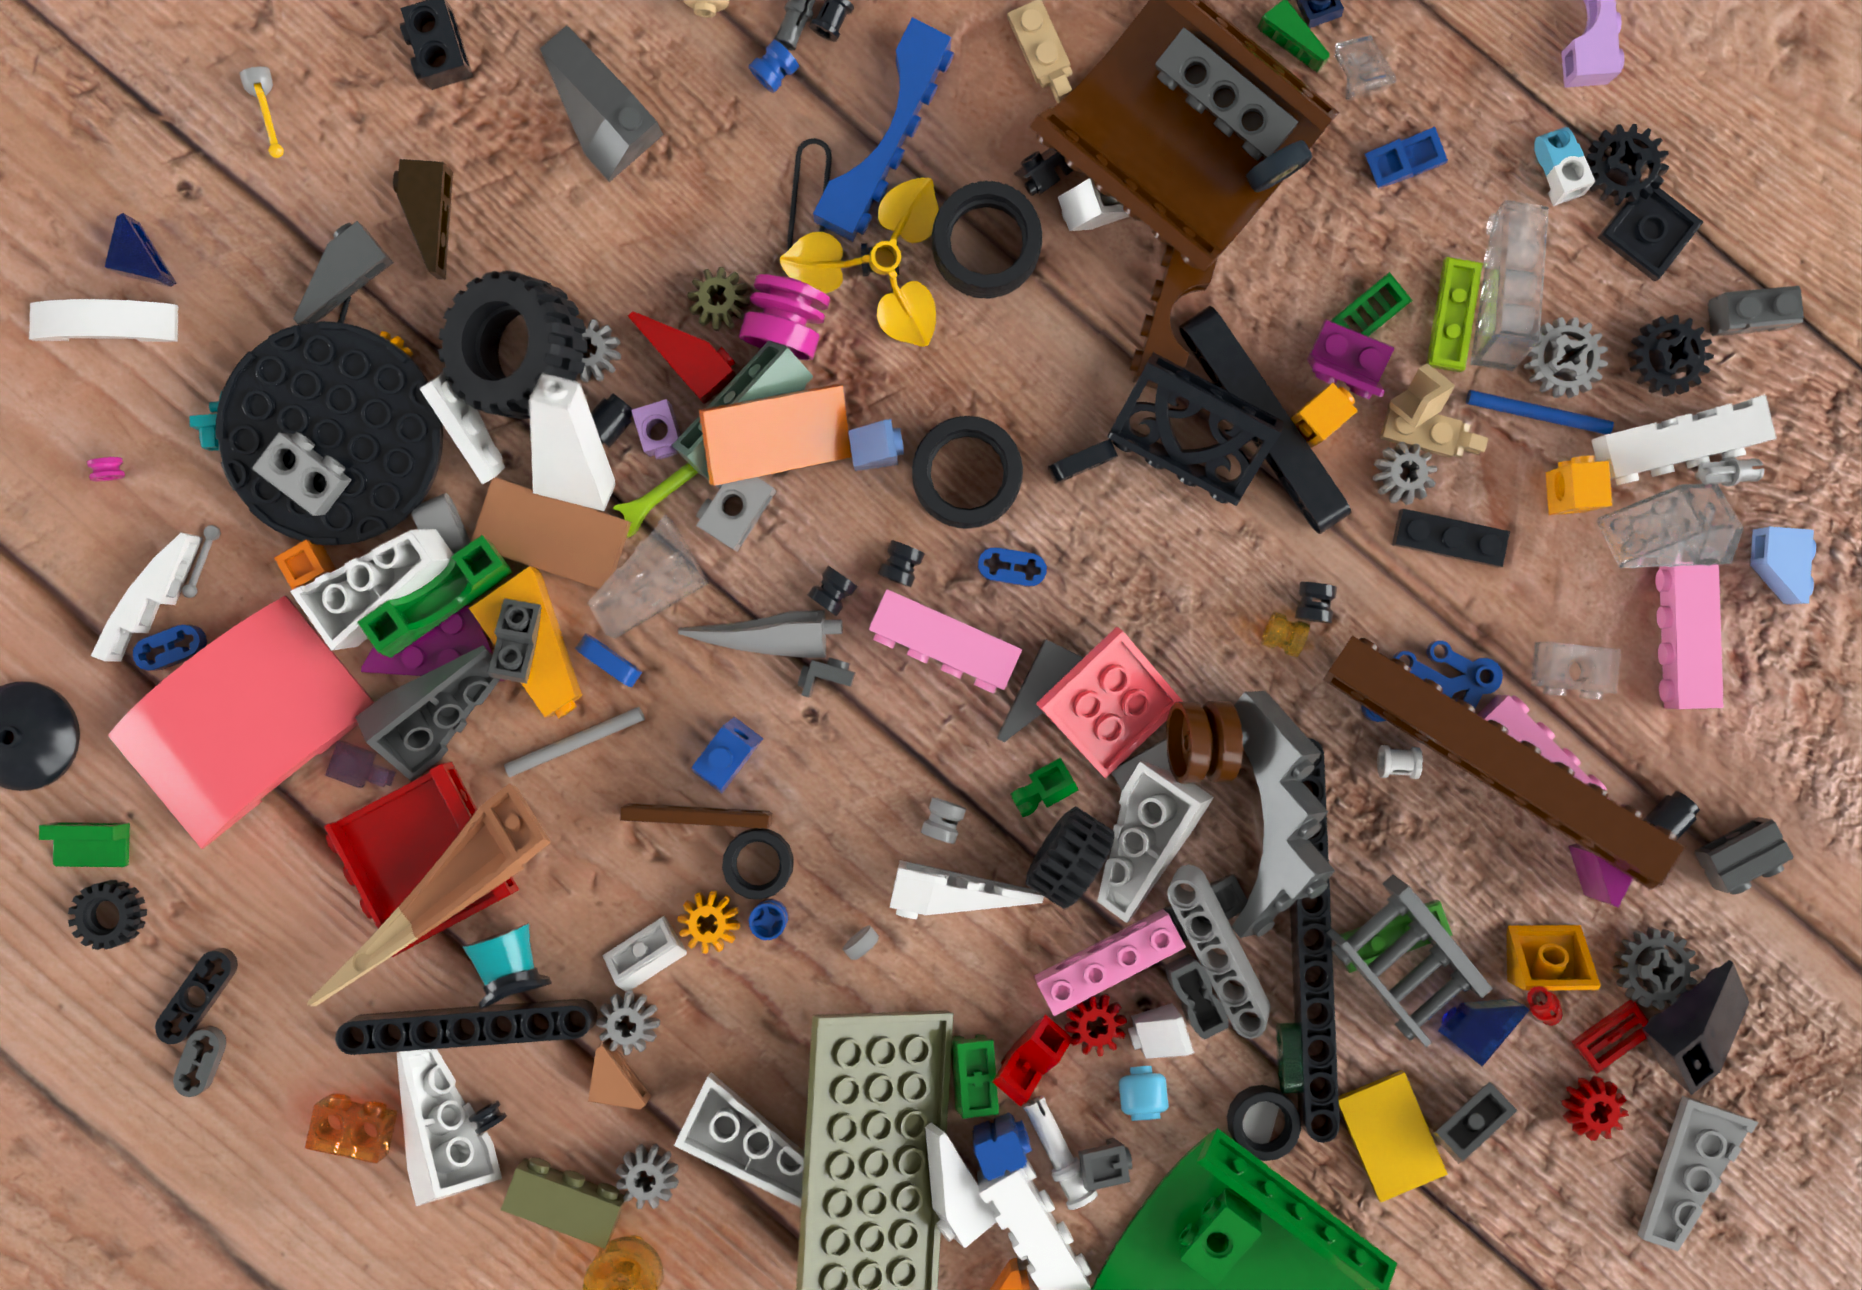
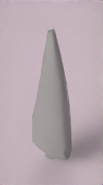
M825 610L788 611L767 618L738 623L679 628L678 633L706 643L735 650L779 656L826 658V634H842L843 623L842 619L825 620Z

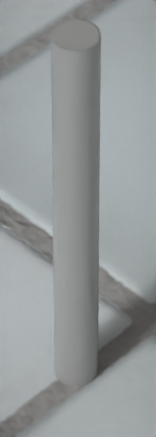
M640 707L634 708L504 764L506 773L509 777L515 776L645 720Z

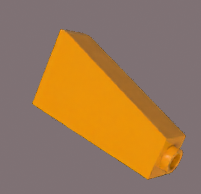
M529 566L469 609L495 645L497 641L495 630L504 599L541 605L538 636L527 684H521L544 717L556 715L560 719L577 707L574 701L579 699L582 693L543 576L538 568Z

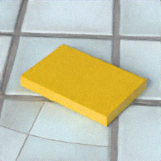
M1403 1070L1338 1096L1339 1110L1375 1196L1380 1203L1448 1175Z

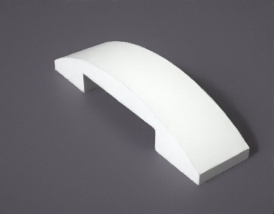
M66 299L30 303L29 339L33 341H69V338L137 339L141 342H178V305L109 299Z

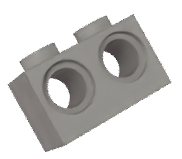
M298 432L294 434L278 433L252 469L313 516L325 515L352 479L343 473L345 467L337 460L328 455L323 458L312 450L315 444ZM289 449L296 457V463L290 470L283 462V456ZM318 473L325 477L327 483L322 493H319L313 484L314 477Z

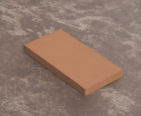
M495 477L491 480L471 542L483 535L493 543L502 557L609 592L631 522L581 505L534 494L532 489Z

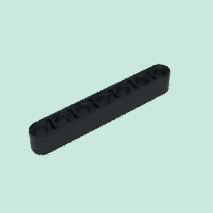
M1208 306L1181 324L1179 331L1182 338L1213 384L1284 421L1282 433L1275 445L1272 446L1265 460L1310 526L1318 534H1322L1350 515L1351 508L1347 500L1220 314L1212 306ZM1254 436L1252 441L1257 448L1261 444L1262 439Z
M586 999L490 1005L482 1009L479 1006L362 1014L341 1025L336 1032L335 1041L340 1051L345 1054L359 1055L568 1040L584 1036L596 1023L598 1013L592 1002ZM574 1010L581 1012L586 1019L585 1026L579 1027L574 1025L570 1020V1012ZM535 1013H541L546 1016L549 1022L548 1029H540L535 1025L533 1020ZM498 1016H505L511 1021L512 1030L510 1032H505L499 1028L497 1024ZM463 1018L472 1021L474 1024L475 1032L473 1035L467 1034L462 1030L461 1020ZM426 1021L436 1025L438 1029L437 1037H431L426 1033L424 1028ZM389 1024H394L400 1029V1040L390 1036L388 1032ZM352 1027L361 1029L364 1035L363 1042H358L353 1038Z

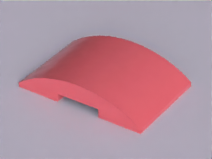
M283 596L235 625L184 662L144 696L119 721L108 736L198 846L204 849L259 805L264 796L314 756L325 752L358 725L355 717L372 705L374 701L334 652L330 650L287 596Z

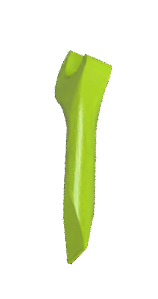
M689 463L685 464L644 496L613 507V510L623 514L626 521L631 522L627 538L633 536L638 531L642 521L653 507L698 473Z

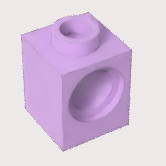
M667 399L631 410L644 453L648 456L655 455L657 460L677 454L672 445L681 436L672 404ZM657 423H665L668 427L665 438L659 441L652 440L650 435L652 427Z

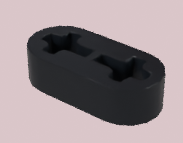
M1111 439L1048 466V470L1054 483L1058 484L1118 457V454Z

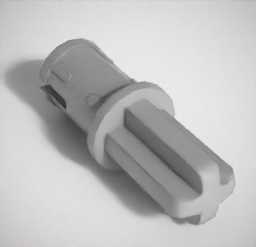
M1728 457L1720 462L1701 463L1698 465V472L1695 473L1696 480H1701L1704 485L1721 483L1727 487L1735 486L1739 482L1759 481L1764 475V468L1752 469V467L1763 465L1757 458L1737 460L1736 458Z

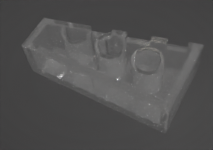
M1505 200L1498 211L1492 213L1489 217L1486 233L1490 237L1484 258L1485 270L1470 365L1514 371L1540 340L1548 206Z

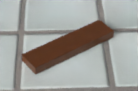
M628 803L621 807L620 820L768 829L772 824V813L761 810Z

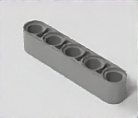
M1183 865L1177 869L1167 892L1169 902L1202 967L1206 970L1234 1029L1245 1038H1257L1266 1029L1271 1008L1269 1000L1206 875L1196 866ZM1179 884H1189L1195 891H1185ZM1196 916H1204L1211 923H1202ZM1212 948H1220L1227 954H1217ZM1229 980H1236L1243 986H1234ZM1245 1012L1255 1013L1258 1017H1249Z

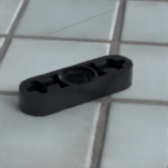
M218 948L205 953L200 958L156 1021V1035L162 1042L177 1044L186 1040L194 1033L237 971L238 961L233 952L225 948ZM221 958L223 961L221 968L225 971L214 974L210 981L205 979L204 977L209 976L215 968L214 963L211 961ZM192 986L200 987L205 993V1001L201 1006L193 1005L189 1001L188 992ZM183 1012L188 1013L189 1015L183 1017L178 1025L182 1031L172 1033L173 1025L169 1021L179 1018Z

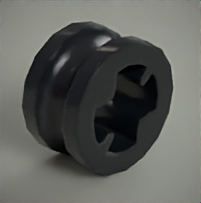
M498 1100L485 1106L468 1118L470 1122L477 1124V1129L475 1130L477 1134L487 1131L507 1117L505 1112L501 1113L499 1111L500 1103Z

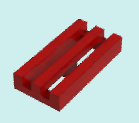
M1628 1000L1571 1042L1580 1051L1579 1054L1587 1061L1589 1068L1598 1074L1647 1039L1642 1028L1647 1025L1648 1019L1635 1001ZM1632 1013L1634 1014L1587 1048V1045L1592 1043L1594 1040L1599 1038L1601 1035L1606 1033L1608 1030L1613 1028L1615 1025L1620 1023L1622 1020L1627 1018ZM1639 1023L1642 1025L1641 1028L1597 1059L1594 1058L1595 1054L1617 1041Z

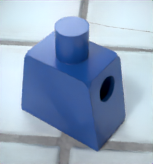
M733 717L721 727L691 767L692 772L722 794L764 738L739 719Z

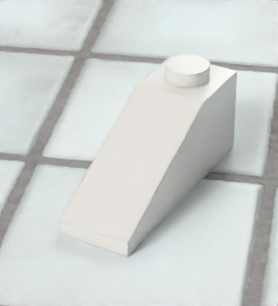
M929 1123L925 1130L932 1207L940 1219L936 1225L949 1242L955 1239L966 1248L997 1221L994 1218V1212L990 1203L985 1204L979 1194L978 1184L946 1133L933 1123Z

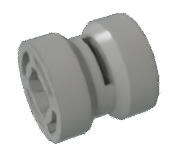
M932 797L929 805L931 814L929 819L924 821L921 833L940 841L955 844L958 836L956 827L958 822L963 820L966 808Z

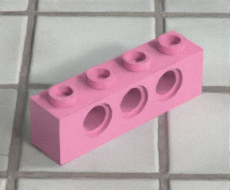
M1161 909L1034 975L1053 1016H1056L1186 948L1169 914L1164 909Z

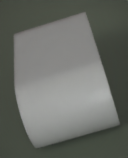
M447 493L421 503L411 512L417 529H436L453 554L471 542L457 508Z

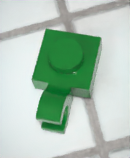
M1058 758L1029 774L1032 783L1014 790L1010 796L1022 817H1026L1035 812L1041 801L1048 808L1079 791L1062 759Z

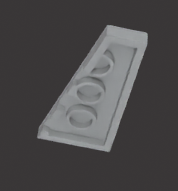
M1682 1096L1637 1235L1643 1240L1679 1251L1701 1216L1703 1203L1710 1192L1715 1193L1722 1182L1719 1178L1730 1160L1735 1161L1742 1150L1739 1146L1748 1132L1752 1133L1759 1122Z

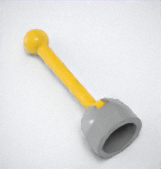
M268 67L244 69L240 72L242 85L250 95L258 97L271 144L268 149L269 154L274 158H280L284 154V149L278 144L265 97L273 86L270 69Z

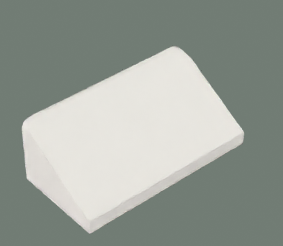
M663 916L602 956L615 985L627 992L685 956L687 951L666 917Z

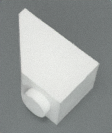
M1091 178L1058 196L1062 216L1067 223L1069 231L1091 230L1130 216L1124 211V205L1113 196L1109 197L1102 194L1095 187V181Z
M1173 1003L1131 1016L1134 1027L1128 1028L1132 1045L1134 1050L1141 1048L1146 1059L1194 1054L1183 1017Z

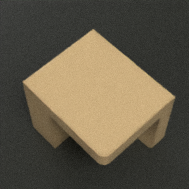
M1427 363L1417 370L1408 390L1391 400L1389 408L1412 427L1416 428L1442 411L1455 385Z

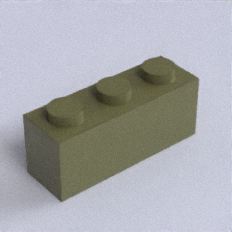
M532 1157L530 1159L524 1158L517 1166L501 1210L605 1249L613 1235L625 1203L623 1199L625 1195L620 1194V1190L613 1185L606 1183L593 1184L585 1181V1177L578 1172L571 1170L561 1172L551 1168L549 1162Z

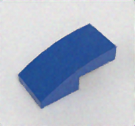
M1435 127L1402 141L1400 139L1365 153L1378 189L1422 174L1448 162Z

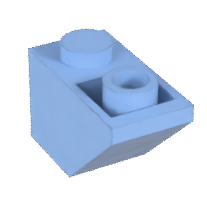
M1783 527L1753 529L1750 566L1783 604H1808L1809 597L1814 589V580L1811 576L1812 560L1816 554V542L1813 539L1814 530Z

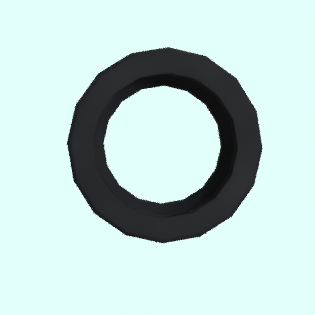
M753 828L742 832L729 843L723 855L722 870L726 882L735 893L747 899L762 900L774 896L785 887L793 872L794 857L790 845L780 834L770 829ZM753 842H764L772 846L780 860L779 871L776 877L763 885H752L745 881L737 869V857L741 849Z
M1266 1085L1250 1086L1238 1093L1230 1103L1227 1114L1229 1133L1234 1141L1259 1160H1278L1290 1153L1298 1142L1301 1132L1300 1115L1292 1101L1277 1088ZM1267 1101L1274 1103L1281 1109L1284 1114L1285 1125L1283 1131L1276 1139L1269 1143L1259 1144L1246 1136L1243 1131L1242 1121L1244 1114L1251 1106L1258 1102Z

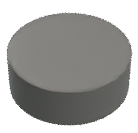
M868 925L851 937L842 950L851 960H857L877 943L879 935Z

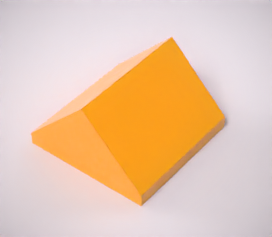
M1508 925L1506 929L1507 982L1524 991H1530V989L1536 986H1542L1548 990L1600 989V981L1581 925Z

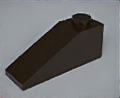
M399 159V171H395L393 175L394 191L397 193L398 200L428 272L439 280H446L453 171L444 162Z

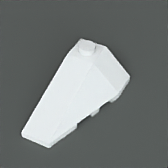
M1140 761L1121 792L1119 801L1121 807L1117 824L1113 828L1115 832L1113 846L1109 859L1105 864L1097 902L1128 923L1190 836L1214 797L1194 783L1181 784L1176 782L1171 771Z
M900 860L890 908L897 909L896 915L917 919L918 914L934 915L1043 903L1044 896L1033 889Z
M438 1050L398 1052L397 1063L407 1171L416 1206L502 1179L493 1141L487 1132L481 1134L475 1132L477 1124L470 1122L468 1119L475 1111L469 1102H464L455 1087L456 1080Z

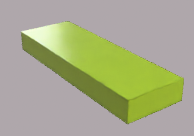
M1446 257L1443 260L1426 364L1428 363L1433 368L1463 372L1466 369L1483 266L1481 262Z

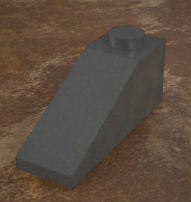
M358 221L354 224L347 223L341 226L333 234L334 239L327 244L293 318L298 325L318 322L394 263L368 230Z
M1044 640L996 738L1002 742L1007 741L1041 715L1043 711L1036 703L1069 673L1083 657L1049 640Z

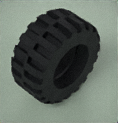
M504 270L501 273L497 271L485 273L482 276L483 279L476 277L466 285L468 290H460L453 298L454 306L447 308L443 318L446 319L444 329L440 328L439 340H443L442 349H439L440 361L445 362L446 365L443 368V372L447 381L454 382L451 386L454 393L459 398L464 399L470 407L482 410L485 413L517 419H530V398L542 374L577 382L575 379L578 373L583 374L585 363L582 362L583 353H587V341L582 338V334L586 333L585 325L582 319L576 318L579 315V310L575 303L568 300L567 294L560 288L552 286L551 283L515 271ZM522 315L528 329L527 352L519 368L513 374L506 377L499 362L500 339L508 324L517 316Z

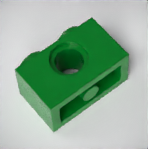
M1226 1189L1218 1198L1212 1197L1208 1200L1201 1212L1202 1216L1194 1225L1189 1223L1181 1232L1178 1240L1180 1242V1260L1214 1286L1218 1285L1262 1235L1261 1215ZM1214 1232H1221L1225 1234V1236L1222 1238H1214L1211 1237L1210 1234Z

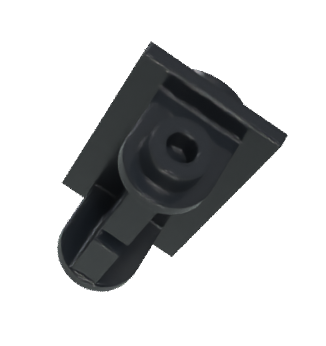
M1049 148L1042 154L1037 151L1026 157L1021 162L1022 168L1014 174L1017 177L1028 179L1024 186L1028 193L1033 196L1036 193L1041 195L1061 180L1054 169L1056 166L1059 165L1066 176L1074 170L1066 163V157L1055 148Z

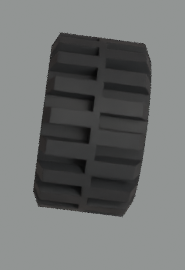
M1075 806L1060 818L1041 845L1028 869L1026 885L1062 909H1067L1080 899L1099 873L1113 846L1115 832Z

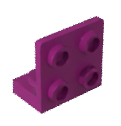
M1325 319L1307 360L1312 367V372L1316 374V378L1329 384L1334 383L1335 385L1338 380L1346 383V386L1350 387L1349 391L1363 398L1370 399L1372 394L1382 397L1385 392L1379 380L1394 351V347Z

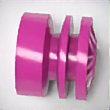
M757 275L754 287L760 292L751 293L750 301L764 311L763 313H745L739 338L760 349L768 341L776 342L788 347L799 360H813L820 336L807 327L806 323H824L825 315L819 310L828 309L830 297L824 292L797 279L784 276Z

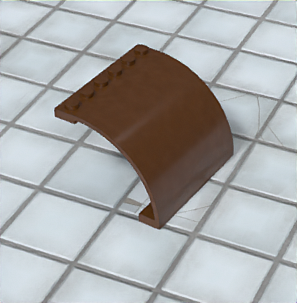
M1149 0L1122 36L1079 85L1054 108L1051 109L1049 107L1038 114L1029 128L1037 133V139L1044 146L1051 149L1055 148L1066 157V163L1073 170L1080 173L1084 172L1095 181V187L1102 194L1109 197L1113 196L1124 205V211L1131 218L1138 221L1142 220L1153 229V235L1160 242L1167 245L1171 244L1181 253L1182 259L1189 266L1196 269L1200 268L1205 272L1283 181L1266 190L1254 192L1247 181L1246 175L1265 158L1261 156L1258 161L1241 148L1245 143L1235 133L1230 138L1213 125L1217 118L1206 109L1202 114L1198 113L1185 101L1188 94L1178 86L1172 91L1157 78L1160 71L1156 69L1155 63L1180 31L1186 28L1298 121L1296 128L1278 150L1300 140L1304 141L1310 149L1339 114V111L1204 0ZM1194 65L1186 71L1185 78L1191 84H1199L1205 79L1207 72L1202 66ZM1227 88L1218 90L1213 97L1214 103L1221 108L1229 107L1235 100L1234 93ZM1248 112L1243 116L1241 123L1246 130L1256 131L1263 125V118L1257 112Z

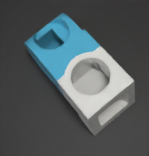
M1563 127L1538 136L1535 139L1536 158L1543 167L1551 190L1548 195L1552 205L1555 206L1584 196L1595 183V179L1573 132L1568 127Z

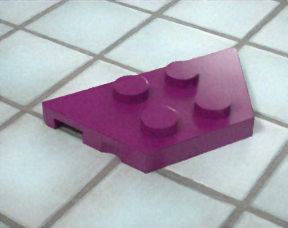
M465 606L392 658L378 653L373 646L361 667V672L423 676L483 645L492 654L494 648L490 638L485 634L484 629L469 608L471 606Z

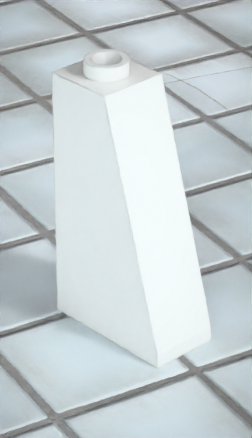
M542 374L530 398L533 493L604 511L614 490L615 478L581 385L574 381Z

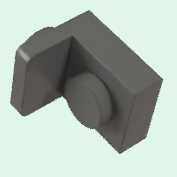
M1115 1138L1106 1139L1107 1145L1078 1151L1083 1186L1088 1192L1130 1182L1129 1169H1132L1130 1151Z

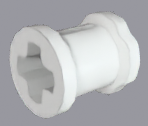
M1388 745L1380 746L1377 756V770L1381 778H1387L1389 775H1409L1412 779L1420 778L1423 763L1421 748L1411 747L1410 750L1390 749Z

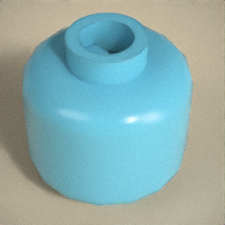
M1152 1066L1130 1067L1131 1075L1123 1076L1119 1080L1122 1112L1131 1115V1121L1161 1119L1160 1113L1165 1112L1169 1107L1166 1078L1160 1073H1153Z

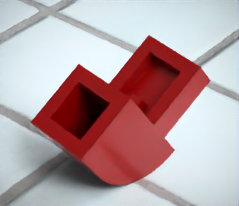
M1045 1014L1029 1027L1006 1053L1000 1062L1002 1067L992 1082L1016 1104L1022 1106L1029 1100L1042 1076L1059 1064L1073 1038Z

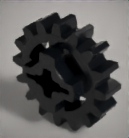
M1618 124L1612 131V134L1604 130L1598 138L1599 141H1593L1588 149L1591 154H1587L1585 158L1595 179V183L1590 187V191L1593 192L1601 189L1603 193L1600 200L1605 201L1609 196H1613L1615 206H1619L1624 198L1628 199L1630 205H1635L1640 196L1645 200L1648 199L1654 192L1653 189H1658L1663 183L1664 179L1661 176L1665 175L1669 170V166L1661 162L1666 159L1669 153L1668 151H1658L1657 147L1663 140L1657 138L1651 141L1649 139L1651 129L1648 128L1640 134L1637 133V124H1632L1628 132H1624L1622 125ZM1612 147L1610 157L1602 161L1604 152ZM1649 169L1647 179L1640 183L1641 173Z
M1672 315L1667 320L1662 316L1653 320L1652 325L1647 324L1639 329L1643 336L1639 335L1632 338L1631 343L1638 348L1629 352L1628 357L1636 359L1637 364L1629 369L1630 372L1640 371L1641 376L1637 383L1640 385L1648 381L1650 383V393L1657 392L1662 388L1663 396H1670L1675 391L1680 395L1688 392L1689 386L1693 388L1700 385L1702 381L1699 376L1710 373L1711 369L1704 365V362L1714 358V354L1705 352V347L1709 346L1712 341L1711 339L1702 340L1700 338L1705 330L1703 327L1695 330L1691 328L1693 319L1688 318L1679 323L1678 315ZM1660 333H1671L1666 339H1656ZM1676 372L1686 373L1680 379H1670L1671 375H1674Z

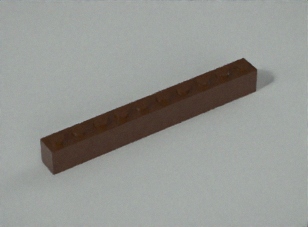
M1354 636L1350 638L1323 679L1324 681L1649 890L1659 887L1664 883L1686 848L1676 841L1677 837L1674 833L1661 826L1653 827L1642 820L1643 815L1635 808L1625 804L1620 806L1609 799L1608 792L1593 783L1586 784L1574 776L1575 772L1570 767L1560 762L1553 763L1541 755L1542 752L1537 746L1523 740L1520 742L1508 735L1509 731L1505 726L1494 720L1486 721L1475 714V708L1461 699L1453 700L1442 693V687L1436 682L1427 678L1422 680L1410 672L1411 669L1406 663L1396 658L1390 660L1378 652L1379 648L1365 638L1357 639Z

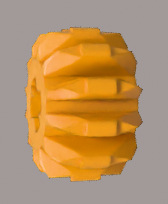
M716 890L710 891L708 901H706L701 892H697L694 895L696 904L688 900L683 904L684 909L689 914H680L677 921L688 924V926L680 930L679 934L681 937L689 934L693 936L688 943V947L691 949L700 941L702 942V953L707 954L712 942L715 950L721 952L724 949L723 940L733 943L736 939L730 930H738L741 927V922L731 920L730 918L737 915L739 909L738 907H733L729 910L725 908L731 899L728 895L723 897L720 903L716 902ZM710 914L714 915L716 921L713 924L718 925V928L715 926H711L709 929L704 928L702 924L705 919H701V916L707 918Z

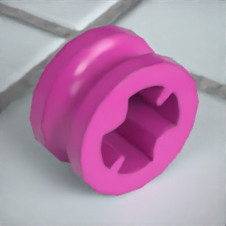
M103 457L88 460V467L93 469L92 474L89 475L90 481H112L124 478V471L119 469V466L123 464L122 458Z

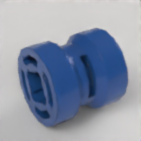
M773 40L766 47V54L761 58H755L748 65V68L767 90L775 93L782 86L784 76L792 75L799 68V64L780 42Z
M766 899L761 901L749 917L751 932L762 940L777 938L787 925L788 911L778 900Z

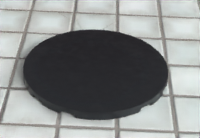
M328 321L294 325L268 336V339L245 354L232 371L222 391L216 417V439L219 441V450L222 458L221 465L233 491L238 493L253 515L275 531L302 542L309 540L312 544L343 545L378 537L402 523L422 503L431 489L440 466L443 450V425L420 390L422 386L428 383V380L408 354L396 344L373 331L355 325ZM298 432L315 444L312 450L323 458L328 455L337 460L345 467L343 473L352 479L325 515L313 516L252 469L278 433L294 434ZM290 449L283 456L284 465L289 470L296 463V457ZM321 473L314 477V487L319 493H322L326 488V479Z

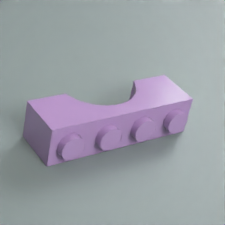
M1583 0L1587 9L1585 31L1583 35L1575 38L1561 52L1564 88L1607 85L1621 73L1624 66L1623 49L1619 48L1618 34L1621 30L1622 20L1620 13L1616 11V0Z

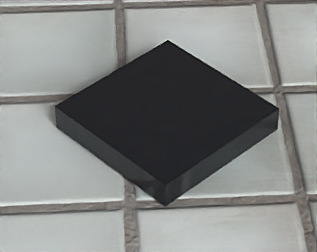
M1661 188L1653 189L1654 192L1646 200L1640 196L1635 205H1630L1627 199L1597 237L1654 282L1662 277L1703 224L1700 218Z

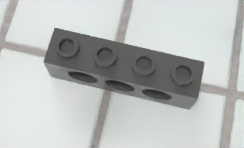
M1186 28L1180 31L1155 63L1156 69L1160 71L1157 78L1172 91L1178 86L1188 94L1185 101L1200 114L1206 109L1217 118L1213 125L1229 138L1235 133L1245 142L1241 148L1257 161L1261 156L1267 158L1275 153L1298 124L1296 119ZM1200 65L1206 70V77L1201 83L1191 84L1186 80V71L1191 66ZM1223 88L1230 89L1235 95L1234 102L1226 108L1218 107L1213 101L1215 93ZM1248 112H1257L1263 118V125L1256 131H1248L1242 126L1241 120Z

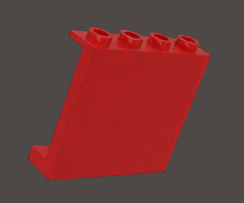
M452 762L442 763L430 769L429 773L352 814L324 826L328 833L326 835L328 846L335 854H339L345 866L343 867V873L346 880L351 886L356 887L362 898L360 900L362 911L369 919H373L377 929L381 927L421 882L477 811ZM513 877L501 883L392 957L519 891Z

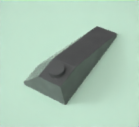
M568 25L540 48L584 154L610 183L663 136L658 122Z
M483 645L383 695L355 717L366 743L411 782L442 759L448 751L446 746L456 732L461 733L468 724L466 718L475 706L481 705L500 681V679L492 678L488 674L493 654Z

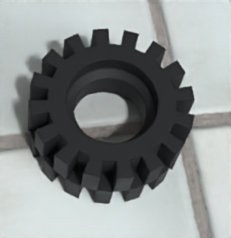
M117 880L93 884L80 891L81 895L75 896L71 901L77 905L69 907L68 914L75 915V919L68 920L69 927L77 925L78 930L72 933L75 938L83 936L84 939L80 943L84 946L93 944L92 949L95 950L102 948L104 950L111 949L130 942V939L136 938L140 934L137 930L144 928L146 923L141 921L140 918L147 916V909L140 910L139 906L146 903L144 898L135 897L139 891L135 887L128 889L129 883L124 881L117 883ZM103 901L114 903L119 911V922L112 929L101 926L97 919L96 910Z

